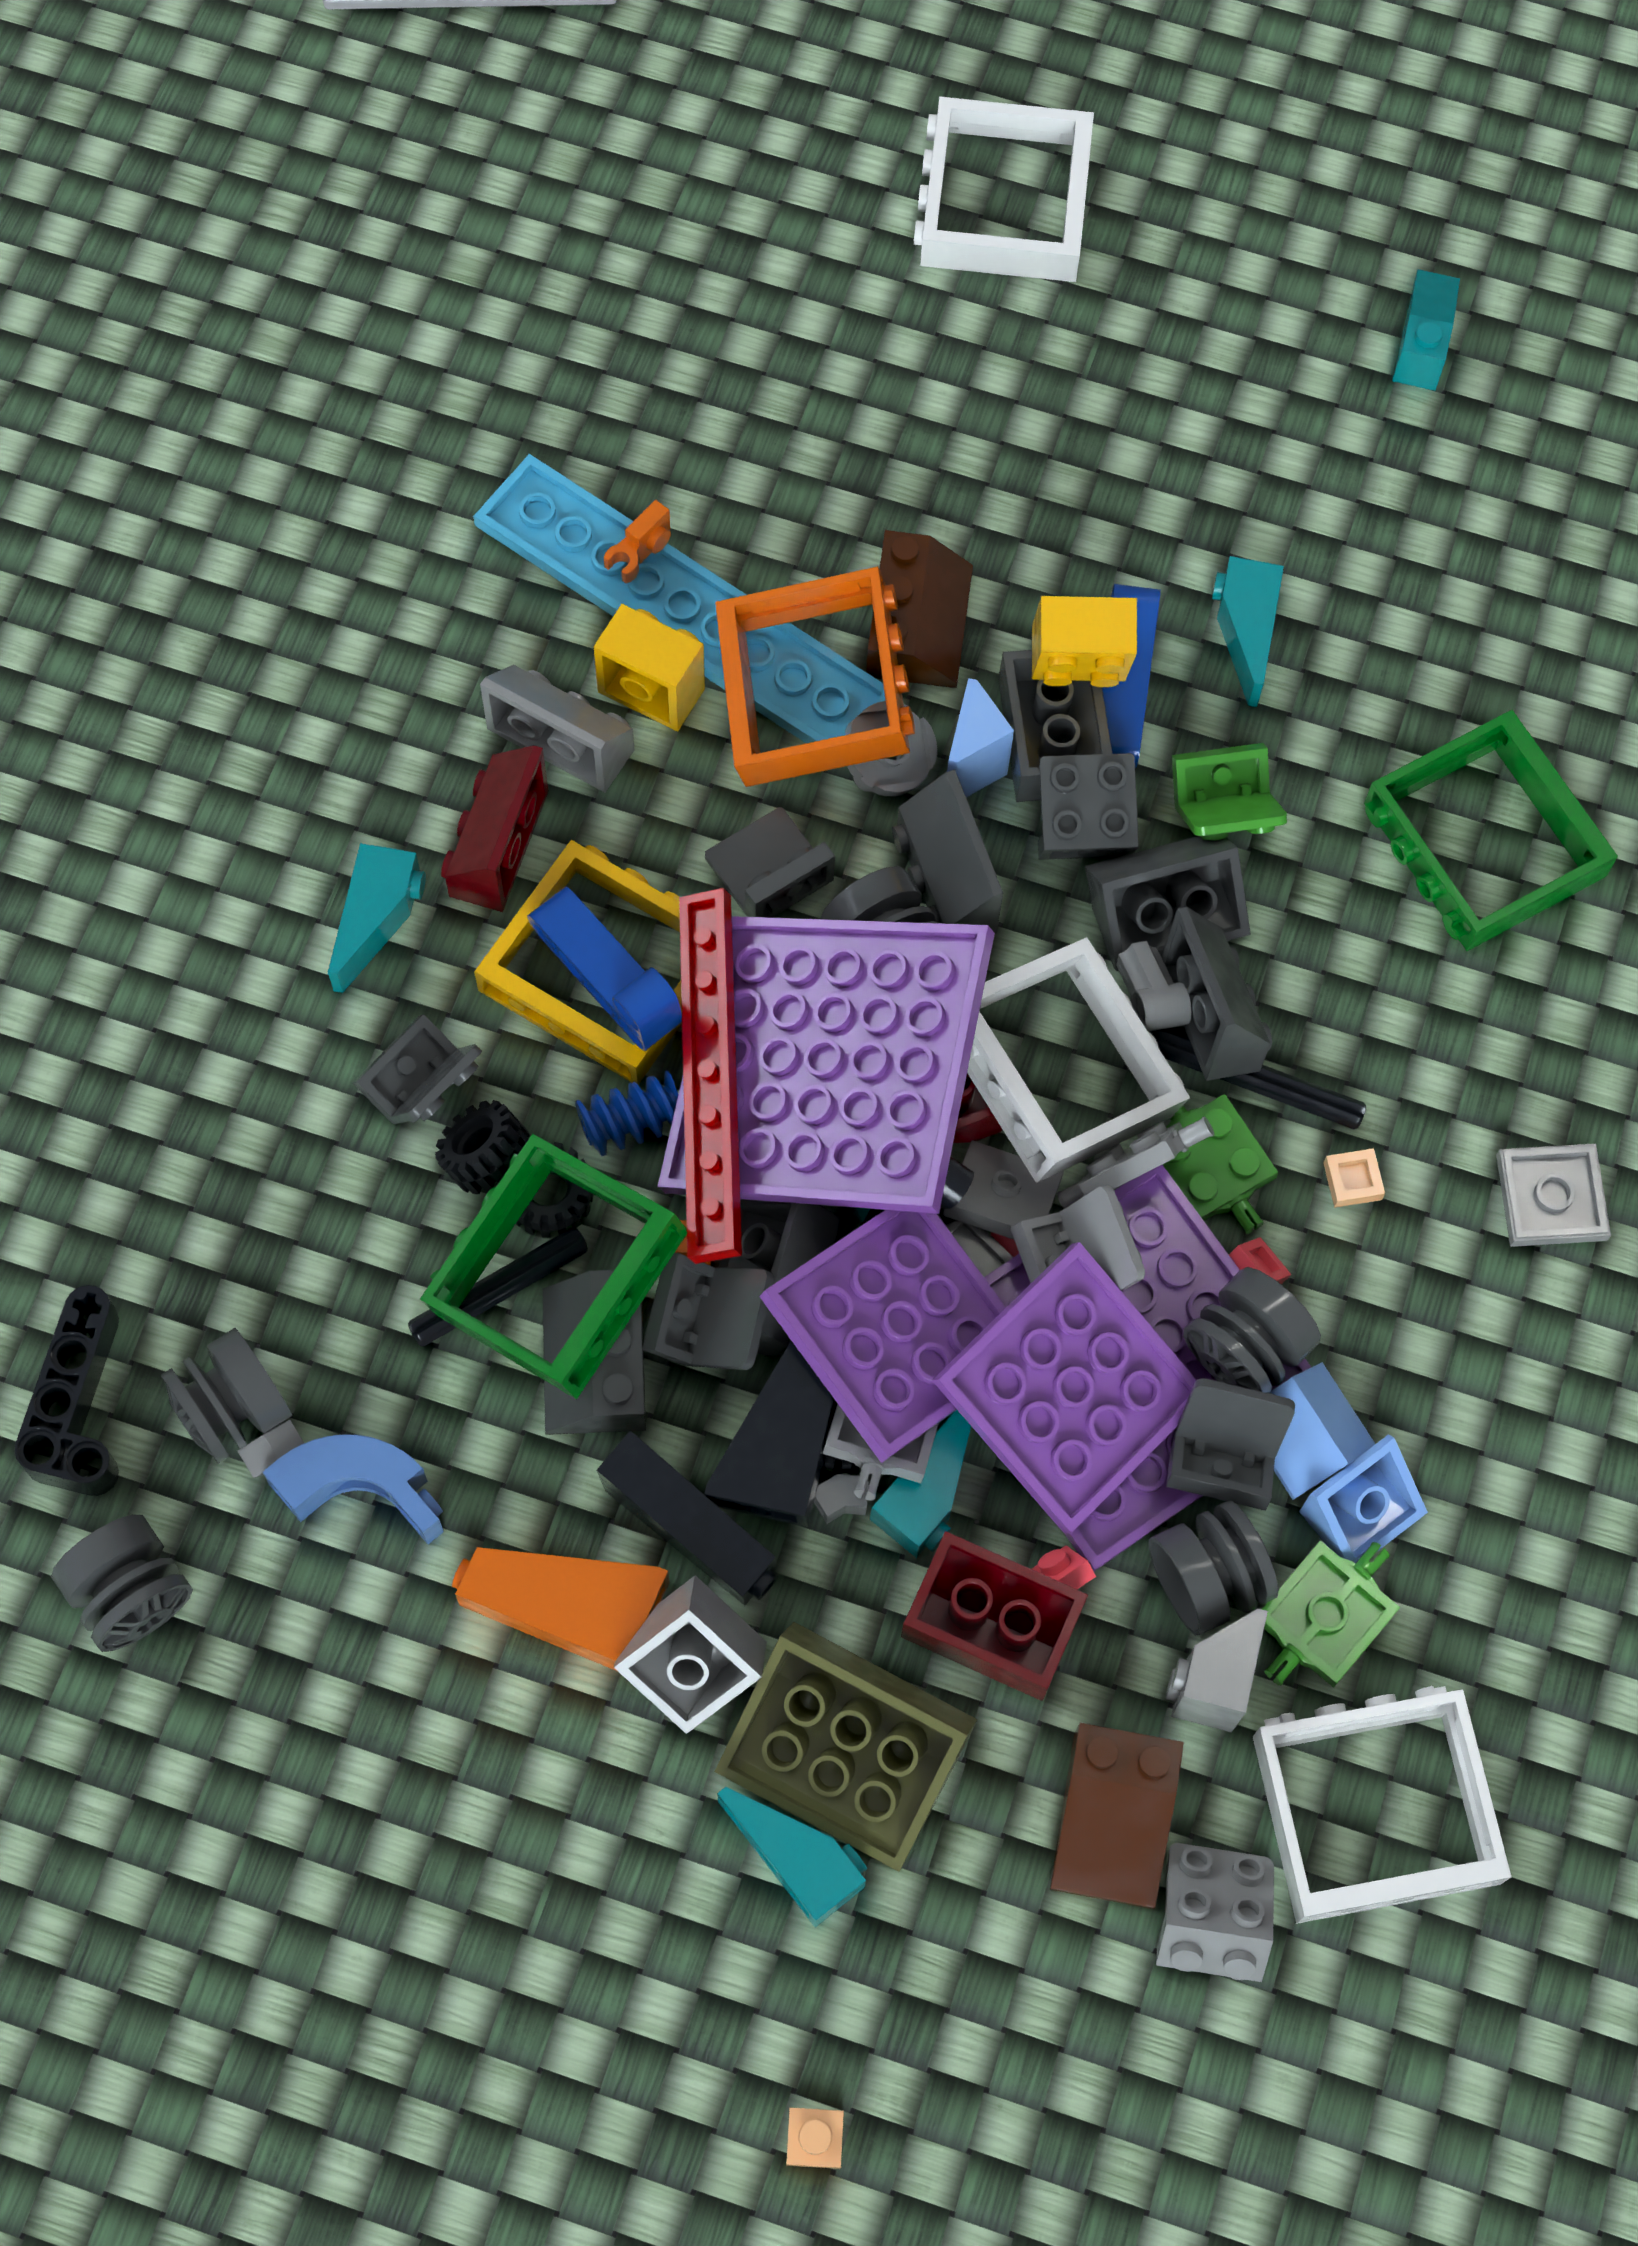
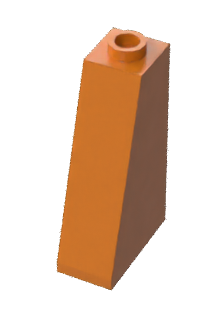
M476 1547L471 1560L464 1558L455 1573L452 1587L457 1589L455 1595L459 1606L617 1671L614 1668L615 1661L657 1604L662 1601L670 1582L668 1570L657 1566Z

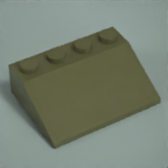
M793 1622L780 1635L763 1670L762 1678L758 1680L714 1772L900 1872L978 1719Z

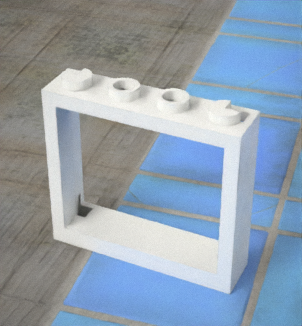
M939 96L937 115L929 114L926 140L934 141L933 150L925 149L922 176L930 177L929 185H920L918 211L926 212L925 221H916L913 245L922 246L920 266L1076 282L1094 112ZM958 133L1072 145L1063 242L937 230L948 134Z
M1087 937L986 981L980 1009L1067 971L1148 1097L1149 1102L1062 1143L979 1011L967 1073L1036 1183L1109 1149L1159 1122L1171 1119L1190 1099L1181 1078L1172 1070L1159 1050L1156 1039L1147 1031L1134 1011L1129 997L1121 991L1108 971L1103 957L1096 952Z
M1430 1686L1415 1691L1416 1698L1397 1701L1395 1694H1386L1365 1700V1708L1346 1711L1345 1704L1343 1703L1332 1704L1315 1709L1316 1717L1300 1720L1295 1719L1294 1713H1284L1276 1718L1265 1719V1726L1259 1727L1253 1735L1296 1924L1497 1886L1511 1878L1463 1689L1447 1692L1445 1686L1437 1688ZM1442 1717L1478 1861L1310 1893L1276 1748Z

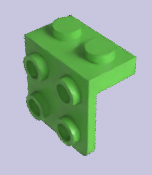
M1264 743L1172 755L1175 809L1194 835L1200 836L1205 840H1220L1228 837L1229 832L1246 830L1253 834H1264L1272 832L1275 826L1287 823V812L1270 793L1268 748Z

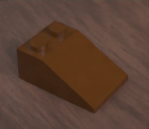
M1079 1723L1073 1737L1050 1890L1155 1909L1176 1800L1184 1742Z

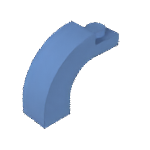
M333 1435L314 1439L290 1450L262 1472L270 1487L300 1522L336 1495L349 1491H368L389 1500L427 1544H430L444 1532L438 1518L443 1513L439 1504L426 1489L416 1493L420 1487L428 1482L423 1468L401 1449L376 1438L361 1435Z

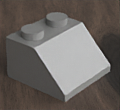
M694 1575L657 1604L617 1658L614 1668L687 1734L762 1678L767 1641Z
M1257 1608L1196 1644L1186 1660L1178 1659L1176 1669H1173L1166 1692V1699L1174 1701L1171 1717L1227 1732L1234 1730L1247 1710L1268 1611Z

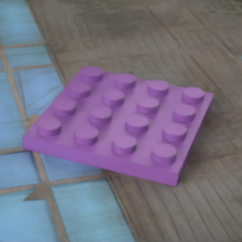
M884 1210L764 1290L759 1296L881 1463L957 1410L934 1384L932 1379L1006 1308L937 1214Z
M1080 1242L1072 1243L932 1379L934 1384L1063 1533H1072L1178 1426L1192 1387L1197 1380Z

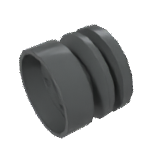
M899 866L882 868L850 884L827 905L820 918L825 920L937 923L931 908L920 906L922 902L920 891L907 871Z
M1250 1267L1241 1269L1220 1290L1218 1300L1221 1306L1215 1304L1205 1306L1201 1310L1200 1318L1191 1320L1183 1331V1337L1190 1351L1217 1381L1264 1393H1271L1273 1386L1280 1385L1285 1380L1286 1372L1283 1365L1288 1367L1298 1366L1320 1343L1321 1338L1316 1322L1297 1298L1275 1279L1260 1270Z
M233 1328L207 1345L208 1354L214 1366L207 1373L190 1357L183 1360L186 1369L194 1380L184 1387L172 1368L161 1374L166 1384L169 1404L196 1445L212 1455L218 1464L229 1457L218 1439L220 1435L228 1432L238 1448L242 1449L247 1444L239 1423L248 1418L260 1432L265 1434L292 1416L290 1409L273 1381L236 1328Z
M1231 1500L1215 1506L1214 1515L1206 1511L1196 1516V1528L1199 1539L1184 1523L1149 1538L1148 1547L1151 1560L1164 1592L1181 1621L1195 1636L1206 1633L1230 1621L1231 1611L1228 1598L1239 1610L1248 1612L1255 1609L1256 1600L1260 1603H1267L1278 1597L1277 1578L1267 1549L1248 1517Z
M132 1514L98 1528L66 1552L54 1566L51 1574L52 1579L72 1608L86 1607L82 1612L80 1621L88 1631H93L91 1638L101 1652L115 1651L147 1636L173 1617L190 1599L193 1591L184 1575L178 1574L179 1568L172 1558H159L164 1545L143 1515Z

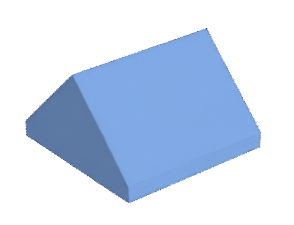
M970 678L967 681L947 772L951 770L956 771L965 797L974 794L1008 774L1014 730L978 680Z
M1323 1362L1291 1377L1271 1391V1394L1289 1398L1295 1403V1414L1274 1463V1472L1292 1500L1332 1477L1375 1445V1442Z
M1389 1434L1310 1493L1299 1511L1332 1551L1338 1556L1354 1563L1360 1559L1372 1542L1380 1544V1550L1428 1513L1397 1442Z

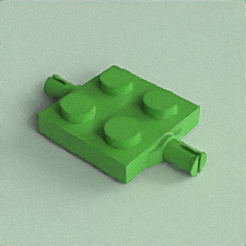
M1225 1094L1201 1108L1187 1111L1183 1105L1171 1117V1121L1166 1128L1178 1122L1184 1128L1205 1116L1213 1128L1214 1136L1189 1147V1150L1186 1152L1180 1151L1174 1159L1162 1165L1204 1221L1213 1215L1232 1211L1244 1228L1245 1233H1252L1253 1229L1257 1230L1264 1222L1248 1200L1257 1189L1277 1178V1169Z
M1322 1541L1317 1543L1279 1588L1278 1597L1267 1602L1262 1610L1268 1611L1264 1630L1277 1640L1281 1649H1283L1270 1666L1264 1670L1269 1679L1281 1665H1285L1273 1680L1274 1683L1281 1686L1296 1666L1300 1664L1312 1669L1333 1688L1337 1685L1401 1608L1380 1591L1372 1577L1384 1561L1390 1557L1385 1548L1373 1562H1370V1559L1381 1547L1380 1544L1372 1542L1366 1552L1354 1563L1338 1556Z

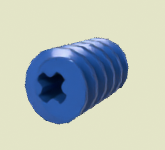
M665 1071L664 1086L653 1075L646 1079L645 1093L636 1082L628 1083L627 1098L617 1088H613L609 1091L608 1105L599 1094L591 1096L590 1111L587 1110L580 1100H576L575 1105L589 1145H593L601 1156L607 1155V1140L612 1139L616 1146L623 1150L625 1149L626 1134L628 1133L634 1137L638 1144L644 1143V1128L649 1127L657 1138L662 1137L663 1122L668 1121L672 1125L678 1092L671 1073Z

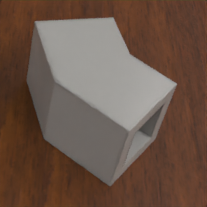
M288 1420L258 1437L237 1452L253 1478L264 1475L262 1472L290 1450L304 1444L291 1420Z
M837 1474L818 1485L814 1505L826 1524L843 1514L866 1515L867 1500H865L869 1481L866 1483L861 1499L854 1494V1489L859 1479L857 1475Z

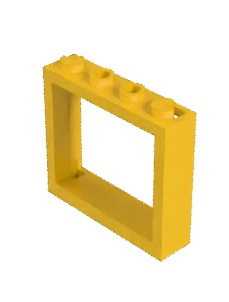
M570 840L474 971L479 992L626 1080L636 1082L639 1085L682 1022L646 1051H643L636 1044L629 1043L506 969L534 930L528 921L527 915L564 888L576 872L680 932L678 895L669 891L662 893L650 886L645 877L631 868L623 870L612 864L607 856L598 848L591 845L583 847L577 842ZM680 980V982L673 991L675 992L679 1000V1005L682 1013Z

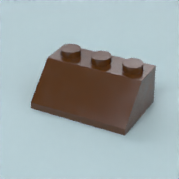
M885 530L879 570L885 584H893L896 592L898 610L891 611L892 624H899L904 651L896 652L898 665L904 664L908 682L957 688L973 565L930 535ZM873 612L866 672L874 678L883 679Z

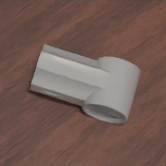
M1147 941L1132 943L1127 950L1118 954L1116 966L1131 995L1132 1007L1148 1032L1190 1023L1192 1011L1188 991L1183 983H1173L1156 947H1151Z

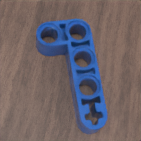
M1114 584L1111 597L1137 598V655L1126 681H1119V684L1113 687H1102L1112 754H1133L1135 767L1137 768L1161 590Z
M568 887L562 888L527 915L529 923L543 942L641 1050L646 1051L682 1022L679 1000L663 976L652 967L644 971Z

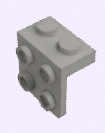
M1110 1185L1097 1187L1060 1212L1023 1220L1010 1227L1030 1283L1049 1267L1072 1243L1077 1242L1084 1246L1121 1291L1141 1281L1145 1276L1140 1252L1136 1248L1130 1233L1123 1208L1117 1199L1114 1189Z
M1182 1843L1172 1844L1168 1853L1165 1917L1157 1945L1156 1965L1176 1968L1186 1972L1194 1971L1226 1976L1236 1980L1262 1982L1273 1944L1274 1863L1265 1856Z

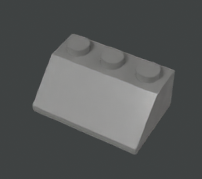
M511 665L486 676L480 683L488 730L521 748L533 745L542 747L545 761L606 793L634 752L633 728L630 727L625 719L615 713L605 714L592 707L583 696L576 692L569 691L566 693L551 685L550 681L537 671L529 670L527 672L516 665Z

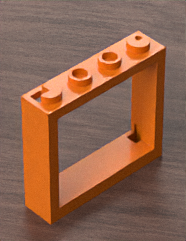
M878 566L715 602L734 767L746 787L910 753L908 735L915 734V725L910 706L904 707L902 693L909 692V682L904 664L898 665L896 653L904 651L899 624H892L891 611L898 610V602L894 585L885 584ZM873 605L889 726L760 753L746 632Z

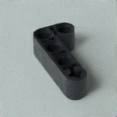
M84 1285L76 1288L65 1301L14 1450L17 1461L33 1480L41 1484L89 1496H99L107 1493L116 1484L119 1474L117 1463L107 1448L95 1439L81 1436L119 1323L117 1310L108 1295L101 1288L94 1285ZM96 1308L100 1309L101 1312L99 1314L94 1313ZM85 1314L90 1315L87 1322L83 1318ZM78 1352L87 1353L86 1360L81 1366L75 1369L65 1368V1363L72 1354ZM57 1400H71L68 1410L62 1415H48L51 1405ZM44 1446L54 1447L53 1455L47 1462L32 1464V1457L39 1448ZM93 1458L103 1460L102 1467L95 1475L89 1477L80 1476V1470L85 1462Z

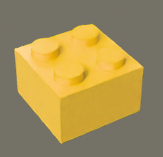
M1041 596L1032 624V680H1043V683L1048 686H1066L1071 684L1072 680L1090 681V684L1095 687H1113L1118 685L1119 681L1125 682L1137 655V598Z
M621 604L594 645L598 693L678 732L705 690L704 644L691 632L684 629L675 630L659 622L653 614L646 610H634Z

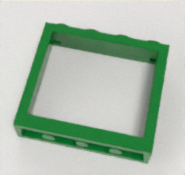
M1513 710L1372 782L1364 802L1365 811L1370 822L1376 828L1381 827L1391 842L1390 845L1395 858L1402 865L1408 866L1416 878L1417 887L1422 897L1428 902H1433L1443 917L1442 920L1447 933L1453 939L1459 940L1466 951L1607 877L1618 857ZM1495 750L1578 868L1479 920L1396 801Z
M532 1134L518 1155L513 1154L509 1169L498 1185L490 1189L485 1195L481 1210L470 1226L462 1230L457 1236L453 1251L445 1263L430 1276L432 1282L420 1300L441 1319L577 1400L687 1235V1228L672 1211ZM551 1171L645 1223L553 1363L548 1362L459 1309V1306Z

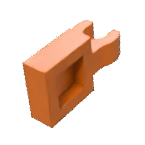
M657 500L652 502L625 529L626 537L605 552L604 567L609 570L617 562H626L628 565L621 571L622 581L626 584L633 581L639 573V563L641 564L651 553H659L668 543L671 536L670 510Z

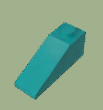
M1417 269L1393 382L1436 390L1449 348L1460 278Z
M1230 556L1226 573L1217 572L1212 599L1220 601L1217 620L1247 704L1257 707L1265 680L1284 566Z
M360 843L328 969L333 991L343 993L411 915L414 899H422L426 873L425 871H420L415 852Z
M958 1410L936 1432L921 1484L898 1477L871 1509L870 1520L915 1558L926 1547L932 1552L935 1551L945 1531L950 1533L952 1529L946 1523L949 1521L971 1429V1425Z
M724 1787L717 1793L718 1803L815 1928L865 1888L866 1879L862 1873L867 1870V1867L849 1844L841 1848L833 1837L728 1787Z

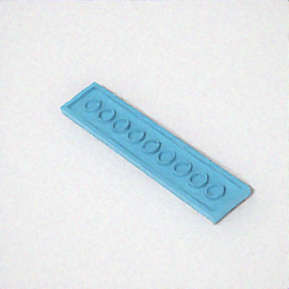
M528 454L473 516L475 526L611 616H614L620 605L624 604L634 610L643 609L650 612L659 622L675 630L684 629L691 632L704 644L705 677L725 690L715 602L746 594L668 543L659 553H651L641 564L639 563L637 577L630 583H624L621 571L628 563L620 561L607 570L604 567V554L610 547L617 545L626 537L625 529L633 521L531 454ZM790 622L746 632L755 710L805 743L844 736L847 725L863 710L874 703L886 701L884 685L881 681Z

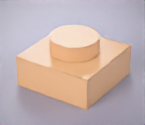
M1374 1148L1326 1156L1323 1164L1334 1208L1383 1199L1385 1190Z
M789 2108L786 2166L841 2169L844 2111Z

